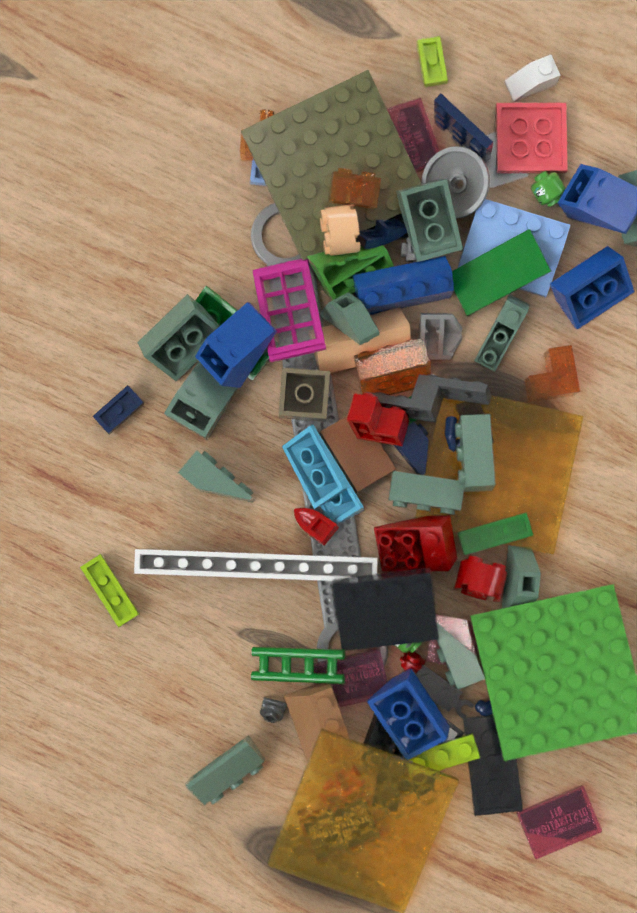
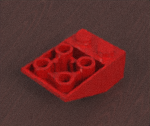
M450 515L424 516L374 527L382 571H404L429 567L430 571H450L458 559Z

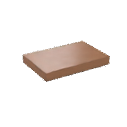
M347 416L319 432V435L355 493L396 470L379 442L357 439L347 421Z

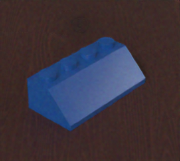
M446 256L353 275L356 298L362 301L369 315L399 307L401 309L449 299L454 291L452 269Z

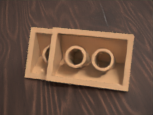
M400 307L370 315L380 335L362 345L356 343L334 325L322 327L327 350L314 353L318 370L330 371V374L412 353L410 324ZM314 329L309 330L310 340L316 339Z

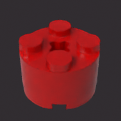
M469 556L468 559L461 560L453 589L457 591L461 588V594L486 601L488 596L494 597L493 602H500L507 578L506 566L499 563L485 564L482 563L483 559L475 556Z

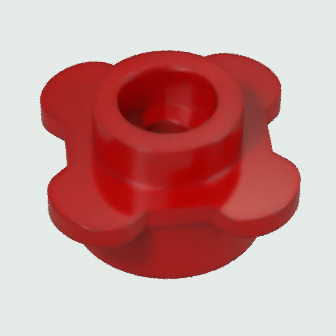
M416 652L403 653L404 656H401L399 659L404 670L411 668L414 673L421 670V665H425V660Z

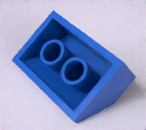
M606 246L550 283L557 303L577 330L635 292L624 257L609 246Z
M411 668L390 679L367 700V703L406 761L448 739L450 725Z

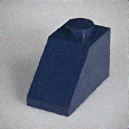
M413 421L408 425L403 446L394 445V447L416 474L424 475L426 472L429 439L426 437L428 432L420 423L416 425Z

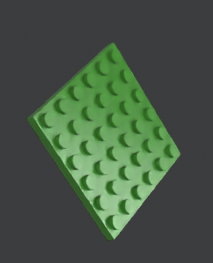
M614 584L470 616L504 761L637 733V675Z

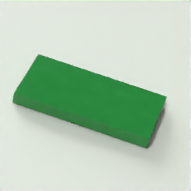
M528 229L453 270V286L466 315L469 316L552 272L531 229Z

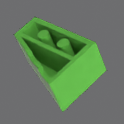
M360 245V252L330 256V254L325 255L324 252L307 256L324 292L332 301L348 292L350 294L355 292L353 275L394 267L389 253L383 245L370 249H364Z

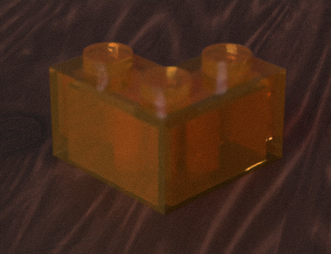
M572 345L549 348L544 353L547 373L530 375L525 379L529 403L574 396L579 393L580 387Z

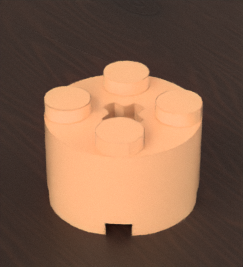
M354 204L327 207L321 210L320 228L321 232H326L324 233L325 240L323 241L325 255L330 254V256L360 252V242L356 243V238L359 235V226L356 210L353 209Z

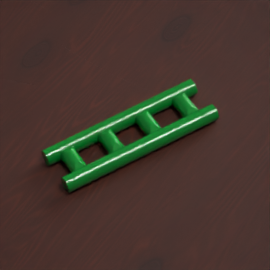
M252 647V656L259 657V671H252V681L345 683V675L337 674V659H345V650ZM269 657H282V672H269ZM291 658H304V673L291 672ZM314 659H327V674L314 673Z

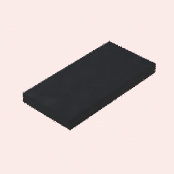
M494 716L463 718L465 736L473 733L481 756L479 759L468 762L474 815L481 816L523 811L517 758L504 761Z

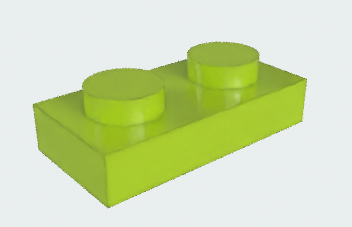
M440 36L417 40L424 87L447 84L448 78Z

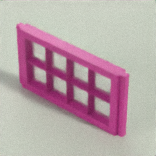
M297 259L252 270L260 313L277 331L267 346L270 363L327 350L308 259Z

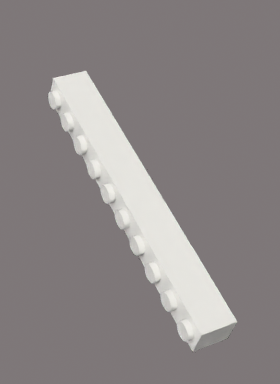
M135 549L134 573L333 581V579L377 574V558Z

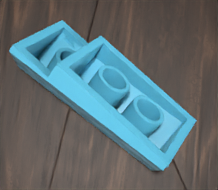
M310 425L282 446L314 509L321 507L324 515L337 525L364 511V506L314 425Z

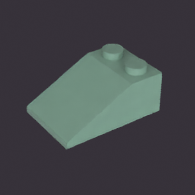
M438 179L396 191L403 221L417 262L463 250L447 179Z

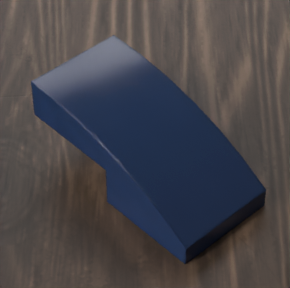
M397 219L376 220L375 229L360 230L356 242H360L364 249L375 248L400 238L407 233L405 225Z

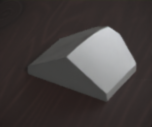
M421 313L418 330L419 359L451 360L462 337V327L453 313Z

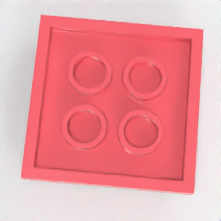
M566 103L496 104L497 173H541L545 170L547 173H566L568 171Z

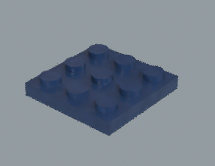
M440 93L434 99L435 124L442 131L447 129L453 135L451 138L458 146L462 147L464 145L466 148L476 152L486 163L491 158L493 141Z

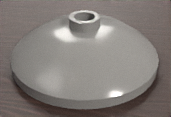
M449 147L436 153L427 163L421 180V184L438 179H447L456 219L466 217L475 212L486 199L490 186L489 171L484 160L476 152L464 147ZM462 180L464 184L463 187L459 189L458 182Z

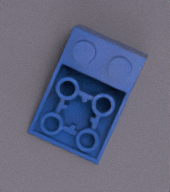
M580 164L558 204L568 218L626 234L637 216V187L600 168Z
M247 302L205 339L195 357L221 386L241 388L277 331Z

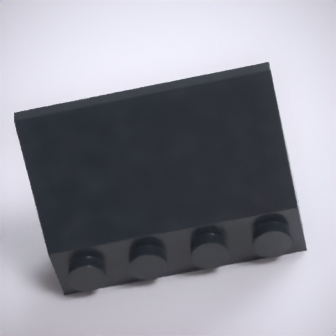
M430 567L333 579V598L342 650L350 651L439 640Z

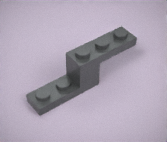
M419 374L411 399L403 395L390 396L382 392L371 393L378 397L382 407H399L406 412L408 418L436 422L443 398L489 405L491 400L488 384L480 381H462L458 378H440L433 374L428 376Z

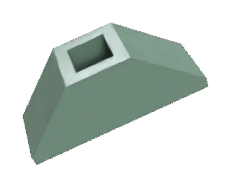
M349 292L329 302L320 312L321 317L359 345L367 343L380 335L377 326L362 301Z
M508 545L507 578L504 585L502 609L535 602L539 597L541 577L532 548Z

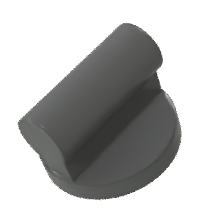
M264 697L260 715L265 721L270 723L281 721L287 704Z

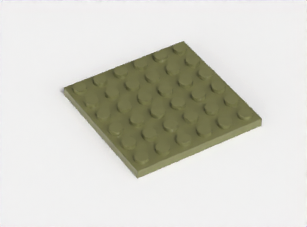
M369 70L241 130L247 147L302 260L308 259L307 256L324 251L323 241L325 240L324 233L326 232H321L320 228L321 210H324V208L354 204L353 209L356 210L359 231L367 230L376 225V220H388L401 213L396 194L397 190L421 184Z

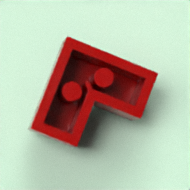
M354 393L347 421L357 439L403 446L409 424L406 412L402 408L395 406L390 408L382 407L378 397L374 394Z

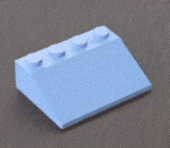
M485 199L483 204L474 213L458 268L524 231L531 229L552 272L520 289L546 297L566 242L570 224Z

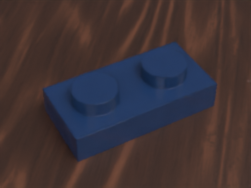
M127 385L93 417L110 435L145 403Z

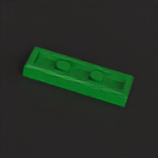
M526 512L457 532L463 554L468 555L533 536V531Z

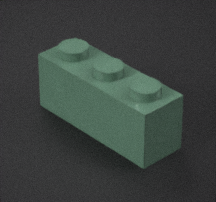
M490 414L461 415L459 422L455 423V437L460 438V447L456 448L457 461H461L462 470H458V483L463 485V492L492 491L495 487Z
M393 471L388 501H392L393 506L407 508V504L417 505V510L431 511L432 507L441 509L440 513L454 515L455 511H460L462 507L463 485H459L458 480Z

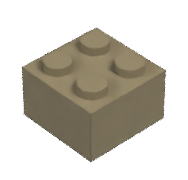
M282 367L279 418L326 422L330 371Z

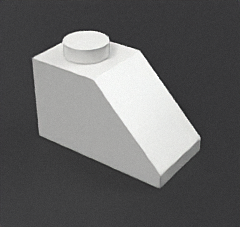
M548 55L529 63L505 80V84L513 102L555 86L560 73L552 55Z

